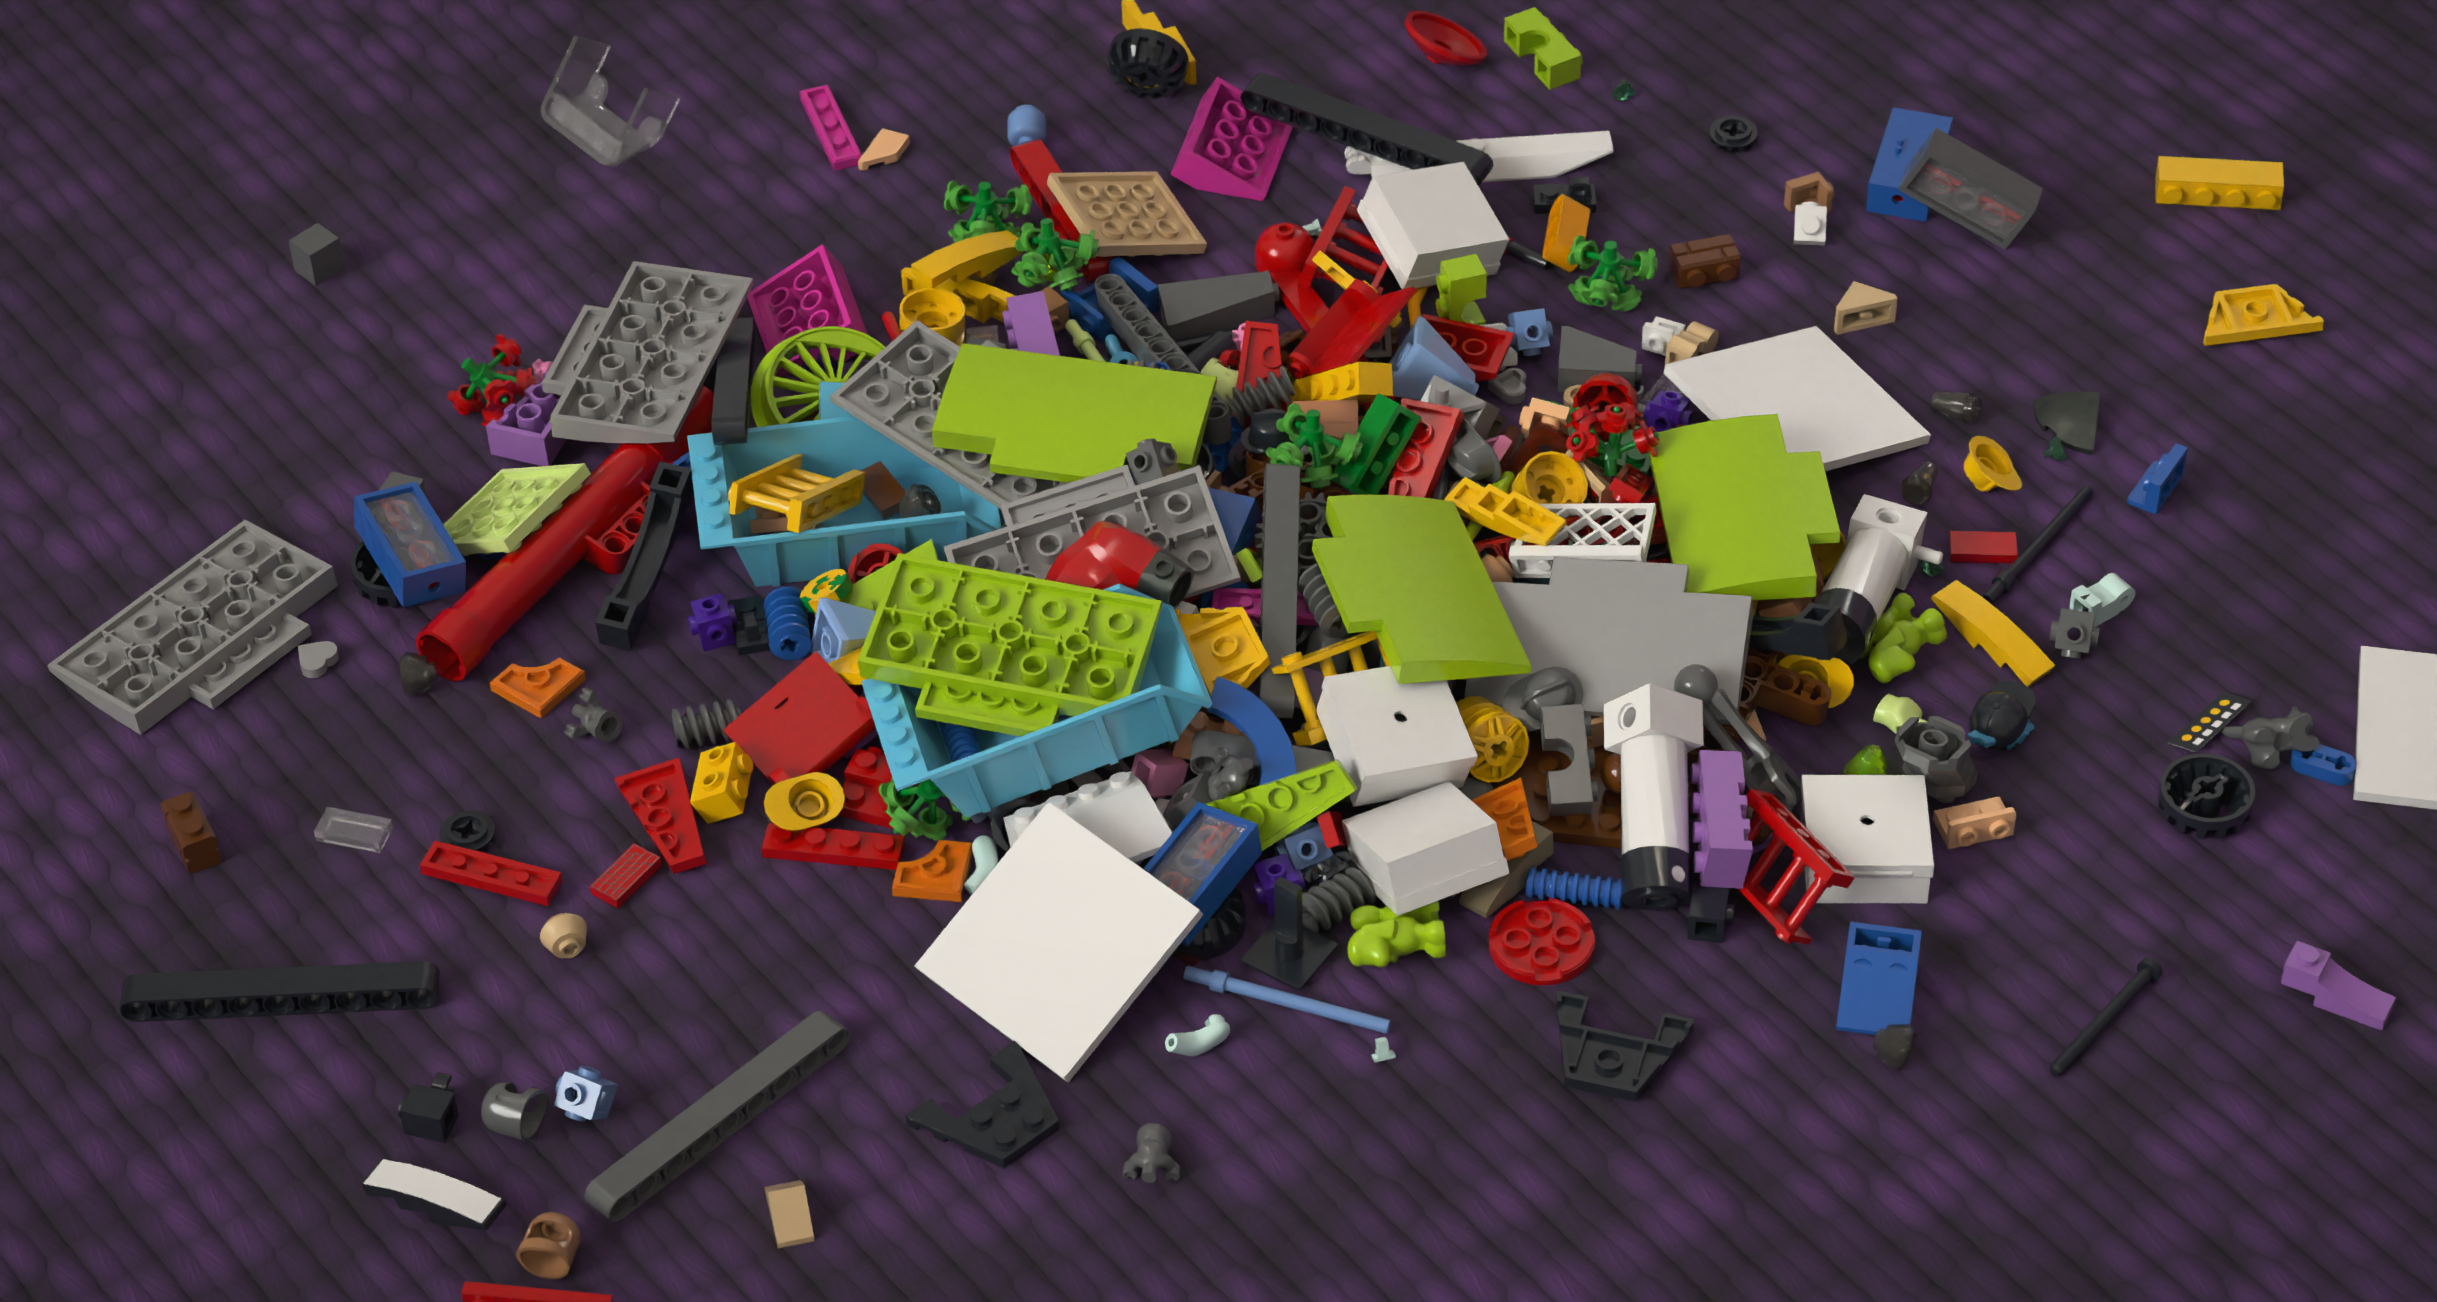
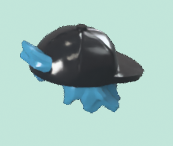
M2003 680L1995 683L1987 693L1978 699L1969 717L1970 733H1968V736L1970 737V742L1985 748L2005 747L2007 750L2014 747L2016 743L2021 744L2035 727L2029 719L2036 704L2035 693L2027 686L2018 682Z

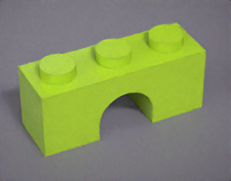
M1536 7L1504 18V42L1518 57L1535 53L1534 74L1549 90L1580 79L1581 65L1583 64L1580 51L1574 48L1566 40L1564 34L1559 32L1551 24L1550 20L1543 16Z
M1472 254L1440 261V275L1436 276L1437 288L1440 293V299H1436V309L1439 317L1474 325H1486V321L1476 302H1472L1477 299L1486 298L1487 273L1478 255Z

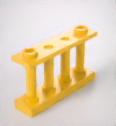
M797 453L732 482L728 493V500L730 502L729 514L736 515L754 506L786 514L788 518L787 530L800 533L861 504L865 472L853 469L836 478H831L801 469L803 455Z
M1375 631L1358 634L1302 656L1301 652L1281 658L1283 664L1271 668L1273 675L1290 673L1306 721L1303 723L1304 729L1293 733L1297 746L1313 745L1327 739L1317 715L1302 667L1319 661L1324 678L1337 675L1331 656L1348 650L1354 671L1368 670L1360 645L1375 639L1377 640L1385 666H1390Z

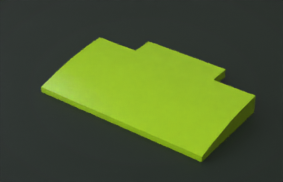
M962 343L933 424V445L939 448L991 454L989 468L992 473L1070 483L1124 465H1128L1129 468L1126 453L1138 448L1137 444L1139 442L1154 438L1159 442L1171 443L1172 448L1177 454V465L1180 472L1196 467L1217 384V376Z
M1778 414L1712 420L1658 432L1660 444L1656 446L1658 456L1653 457L1651 452H1649L1671 563L1688 564L1689 567L1686 592L1752 596V601L1816 597L1817 574L1809 544L1840 543V529L1820 451L1787 453Z
M1399 495L1328 496L1325 520L1333 538L1313 539L1312 552L1347 632H1376L1398 684L1531 673V663L1453 501Z
M898 553L857 661L860 677L921 688L922 691L915 708L916 717L1021 737L1057 723L1059 715L1074 717L1137 693L1162 609V601Z

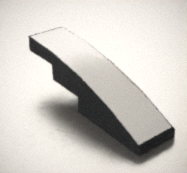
M381 1158L361 1183L367 1195L394 1198L400 1209L426 1212L431 1221L436 1224L487 1231L507 1206L503 1198L473 1184L438 1171Z

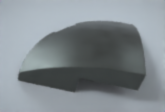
M2064 392L2034 399L2033 412L2036 422L2042 431H2046L2047 425L2052 434L2056 436L2055 442L2077 452L2093 455L2100 393Z

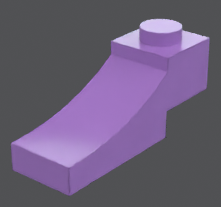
M2296 941L2284 964L2281 984L2315 996L2313 1006L2383 1030L2394 1008L2396 997L2376 989L2348 973L2330 958V952Z

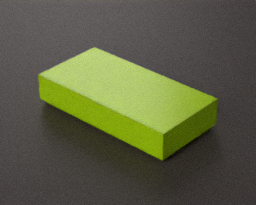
M1245 548L1236 553L1252 583L1261 586L1262 561L1257 557V552Z

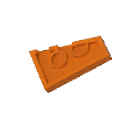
M1521 778L1471 800L1497 823L1503 856L1507 861L1522 857L1526 852L1538 847Z

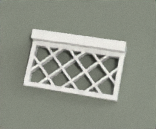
M1655 503L1539 504L1564 519L1569 515H1578L1580 519L1569 526L1565 525L1561 529L1562 531L1547 546H1525L1528 542L1516 539L1515 546H1511L1509 551V559L1516 575L1515 578H1550L1554 557L1647 562L1656 506ZM1602 515H1611L1613 519L1602 526L1594 521ZM1634 515H1646L1645 519L1635 526L1627 521ZM1587 525L1594 529L1593 532L1582 539L1576 534L1577 531ZM1622 525L1627 531L1614 539L1608 532ZM1568 537L1575 542L1573 545H1558ZM1601 537L1608 542L1606 545H1590ZM1633 537L1640 541V545H1623Z

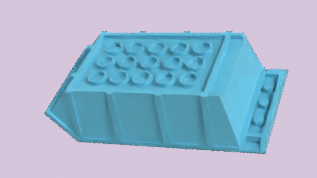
M854 416L748 428V439L745 444L714 445L712 433L687 436L700 548L702 550L734 546L756 587L767 585L778 587L784 583L813 580L819 575L834 569H843L848 575V568L853 557L872 544H889L899 548L906 554L932 539L939 561L948 562L944 546L1000 529L1005 522L1000 508ZM798 453L803 455L802 470L831 478H836L853 469L863 470L881 461L911 497L912 505L883 519L863 495L861 504L823 521V526L820 528L804 530L800 533L792 531L751 533L750 520L756 518V506L736 515L729 514L730 502L728 500V493L732 482Z
M1121 584L1103 589L1155 599ZM1162 602V609L1153 643L1137 693L1074 717L1059 715L1057 723L1021 737L973 728L980 752L952 762L950 759V754L945 745L938 721L916 717L915 708L922 691L921 688L872 679L861 681L896 790L899 791L931 779L966 818L980 812L984 814L991 811L993 807L1035 791L1052 788L1051 785L1106 764H1116L1122 758L1164 742L1179 740V736L1202 707L1210 708L1213 704L1174 608Z

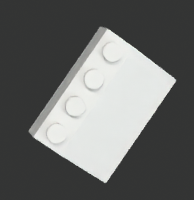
M1131 771L1115 773L1110 779L1083 785L1075 792L1064 796L1050 797L1045 803L1034 807L1020 808L1014 814L1004 817L1011 848L1047 802H1050L1134 863L1154 856L1172 834L1145 785Z

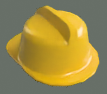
M1986 436L1973 437L1969 442L1970 452L1963 466L1966 476L1974 484L1975 488L1982 492H1988L1998 486L2011 491L2020 490L2022 487L2021 479L2015 471L2008 453L2002 446Z
M1789 655L1777 664L1825 683L1832 693L1828 708H1834L1844 703L1851 695L1854 687V678L1849 666L1842 660L1834 657L1831 660H1818L1802 655Z
M814 772L773 785L765 795L764 808L771 822L782 829L796 831L819 827L837 817L843 809L845 797L843 788L835 778L828 774Z

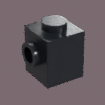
M1694 884L1687 939L1723 944L1725 925L1733 924L1735 904L1728 903V888L1700 887V885Z

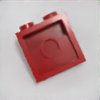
M869 747L867 750L857 748L844 771L845 782L842 788L845 800L843 809L837 816L894 829L889 825L893 818L885 813L888 805L879 794L880 785L890 782L892 778L886 756L882 750L876 747ZM910 805L902 808L907 811Z

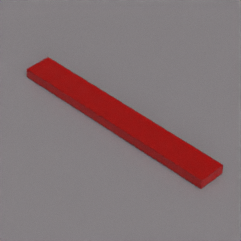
M1300 270L1271 273L1272 283H1278L1281 300L1308 334L1329 310L1311 285L1309 288L1297 284L1301 275ZM1362 355L1357 362L1369 361ZM1395 395L1387 397L1395 401ZM1373 401L1362 404V408L1368 411Z

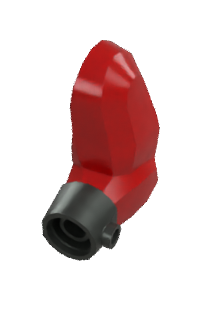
M1100 521L1057 557L1045 580L1100 590L1121 584L1161 600L1176 609L1191 587L1194 570L1170 551L1162 549L1146 536L1122 525Z

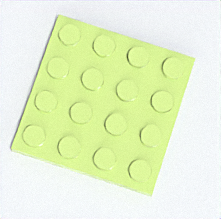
M585 463L501 469L443 525L463 556L476 553L488 555L494 552H505L506 554L514 552L522 545L521 541L528 534L535 532L542 526V521L549 514L556 512L562 507V501L568 495L577 492L582 487V482L591 473Z

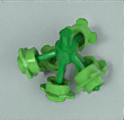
M956 181L948 183L944 200L945 210H955L957 214L961 215L970 208L972 203H975L969 221L959 220L954 225V229H949L948 234L955 242L985 233L1007 230L1020 238V227H1015L1012 222L1003 224L1002 220H1006L1009 217V213H1014L1016 218H1020L1022 214H1029L1032 206V196L1027 185H1021V188L1014 187V189H1010L1007 192L1006 198H997L991 192L989 182L979 183V192L975 196H973L968 185L963 184L960 186Z
M1050 218L1040 221L1041 229L1034 228L1032 223L1023 224L1021 227L1022 234L1015 241V248L1018 251H1025L1026 254L1022 256L1021 262H1016L1011 272L1019 276L1018 281L1026 287L1033 288L1036 284L1046 285L1047 279L1043 275H1048L1050 270L1048 262L1043 256L1044 254L1051 255L1049 264L1056 269V272L1051 274L1054 283L1050 285V288L1059 286L1061 291L1066 289L1071 291L1074 286L1078 285L1076 279L1084 276L1083 273L1077 274L1076 270L1080 269L1083 265H1087L1090 257L1095 258L1100 250L1098 246L1099 240L1093 239L1095 230H1091L1090 235L1080 233L1078 242L1061 239L1059 232L1054 231L1053 220Z
M1578 235L1575 237L1574 244L1570 249L1568 263L1570 265H1579L1581 270H1587L1597 260L1599 265L1591 278L1580 276L1579 279H1576L1575 284L1571 283L1568 286V289L1573 293V297L1582 304L1605 307L1607 303L1613 302L1612 310H1631L1642 300L1640 297L1642 292L1641 290H1636L1635 285H1625L1624 281H1630L1633 275L1638 276L1639 281H1644L1645 278L1651 280L1658 267L1655 250L1650 248L1648 252L1646 250L1637 251L1634 253L1632 260L1624 259L1617 251L1616 242H1605L1604 251L1599 254L1595 241H1586L1584 236Z
M1290 404L1288 412L1283 418L1278 419L1276 426L1279 431H1285L1294 443L1284 442L1279 444L1276 449L1269 447L1266 450V455L1271 458L1270 463L1300 465L1301 471L1304 467L1302 464L1304 455L1300 449L1303 446H1307L1308 453L1312 456L1311 466L1305 468L1306 478L1300 480L1302 483L1310 482L1312 488L1318 487V489H1323L1324 486L1330 485V479L1338 477V473H1332L1331 465L1341 463L1345 466L1346 462L1349 463L1350 459L1355 461L1358 455H1361L1363 443L1359 442L1361 433L1357 432L1356 435L1345 432L1341 440L1324 433V426L1319 423L1320 412L1318 410H1308L1306 414L1301 410L1299 404Z
M891 778L890 782L880 785L879 794L888 805L885 813L893 818L889 825L894 828L893 832L895 834L900 833L905 837L910 832L916 838L925 835L934 840H942L946 837V829L952 825L953 819L943 809L936 807V801L939 797L947 796L931 779L920 782L918 786H910L899 791L896 790L893 778ZM914 794H917L919 798L908 811H905L902 807L911 805ZM924 802L929 803V807L920 812L919 821L913 817ZM951 802L952 809L954 811L960 812V810ZM962 814V820H965V821L970 820L971 816H969V817L966 818V817Z

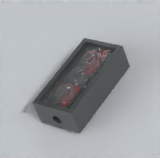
M1935 128L1906 167L1898 190L2006 250L2036 211L2043 188Z

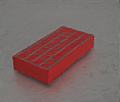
M633 843L590 885L591 895L619 908L662 866L661 857Z

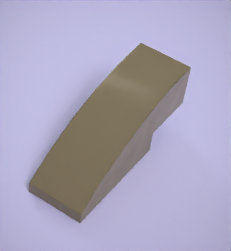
M1532 821L1538 847L1526 852L1522 857L1508 860L1509 874L1465 890L1459 898L1460 905L1484 918L1489 917L1526 887L1528 872L1532 867H1537L1554 853L1553 832Z

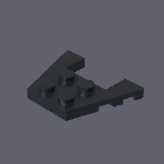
M1559 990L1556 994L1565 1087L1636 1102L1694 1030L1695 1019L1665 1012L1662 1013L1654 1040L1585 1026L1583 1022L1589 1007V997Z
M1015 1041L990 1057V1067L1004 1078L1008 1084L957 1119L930 1098L906 1115L907 1125L917 1131L920 1127L933 1133V1138L942 1142L950 1140L962 1145L965 1152L1001 1168L1007 1167L1060 1130L1059 1119L1021 1048Z

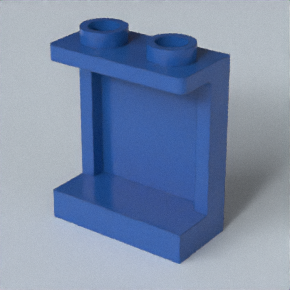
M1120 256L1109 261V274L1120 276L1151 314L1158 311V286ZM1095 283L1077 294L1072 290H1060L1061 296L1068 302L1069 319L1076 320L1083 331L1088 332L1100 343L1105 341L1107 335L1117 334L1099 312Z

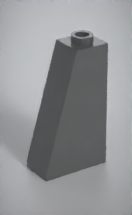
M1269 271L1158 284L1159 311L1163 328L1174 341L1233 329L1246 321H1257L1275 315V302L1280 301L1278 283H1272Z

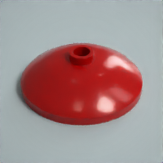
M1411 11L1405 18L1404 24L1407 33L1415 45L1427 55V59L1435 64L1473 66L1482 63L1487 56V49L1480 39L1466 28L1445 17L1426 11Z

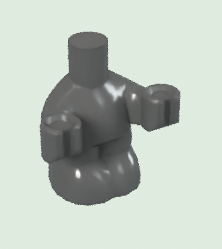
M583 688V694H580L579 697L581 700L589 703V705L585 707L581 704H576L573 707L572 714L581 719L579 727L572 723L567 724L566 727L568 729L564 731V734L573 740L590 733L602 742H610L616 739L623 727L621 716L615 711L603 708L595 691Z
M1218 747L1214 752L1216 764L1223 765L1224 768L1221 772L1214 773L1208 779V794L1213 801L1224 799L1226 796L1245 790L1249 781V771L1253 768V761L1250 758L1243 757L1240 760L1235 756L1229 755L1226 747Z
M1149 1123L1143 1125L1138 1130L1136 1138L1137 1152L1130 1157L1129 1161L1124 1163L1123 1177L1125 1179H1128V1177L1135 1179L1138 1174V1167L1143 1168L1142 1180L1146 1183L1155 1182L1157 1170L1161 1168L1166 1169L1165 1178L1167 1181L1174 1179V1181L1179 1180L1181 1167L1168 1155L1172 1136L1165 1126Z

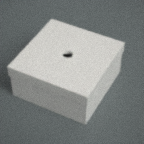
M1464 162L1373 176L1365 197L1360 201L1357 212L1401 289L1412 286L1420 288L1437 285L1436 276L1440 275V261L1472 254L1478 255L1487 276L1494 275L1500 267L1499 261L1509 241L1506 232Z
M1391 666L1332 675L1324 678L1321 686L1323 691L1316 712L1335 760L1339 759L1358 787L1356 791L1349 795L1354 807L1404 798L1450 781L1456 788L1463 787L1470 768L1475 765L1478 756L1446 680L1398 684Z
M1802 775L1801 823L1855 876L1848 889L1834 885L1831 888L1827 887L1816 903H1928L1930 878H1933L1934 861L1925 775ZM1809 866L1805 867L1806 892L1815 880L1813 876L1815 872Z
M1450 781L1342 820L1348 851L1354 857L1353 861L1349 863L1350 866L1359 870L1368 879L1375 895L1397 916L1509 874L1507 859L1503 856L1497 823Z

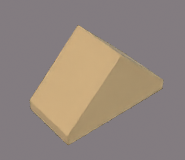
M1854 281L1836 307L1834 332L1838 335L1895 322L1896 295Z
M798 1180L765 1187L777 1247L783 1248L813 1242L814 1234L804 1183Z

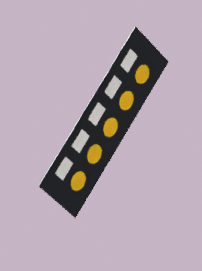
M2223 691L2168 743L2197 752L2252 700Z

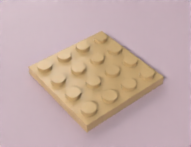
M1157 171L1049 174L1047 185L1079 233L1090 235V231L1095 230L1093 239L1099 240L1098 246L1100 248L1096 256L1133 257L1136 255L1204 254L1207 246L1206 241Z

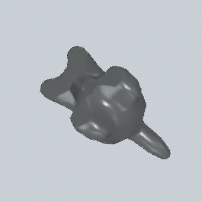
M2296 706L2292 707L2291 712L2286 717L2271 719L2257 717L2249 720L2244 726L2223 727L2220 730L2221 734L2229 738L2243 739L2245 747L2251 755L2252 764L2257 768L2266 770L2274 769L2280 764L2279 756L2281 752L2290 749L2302 752L2312 751L2320 743L2316 736L2309 735L2314 726L2311 715L2306 712H2299Z

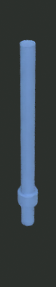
M1187 966L1184 972L1185 980L1207 985L1210 990L1224 994L1226 991L1385 1034L1389 1033L1391 1027V1020L1232 978L1228 972L1216 969L1210 972L1192 966Z

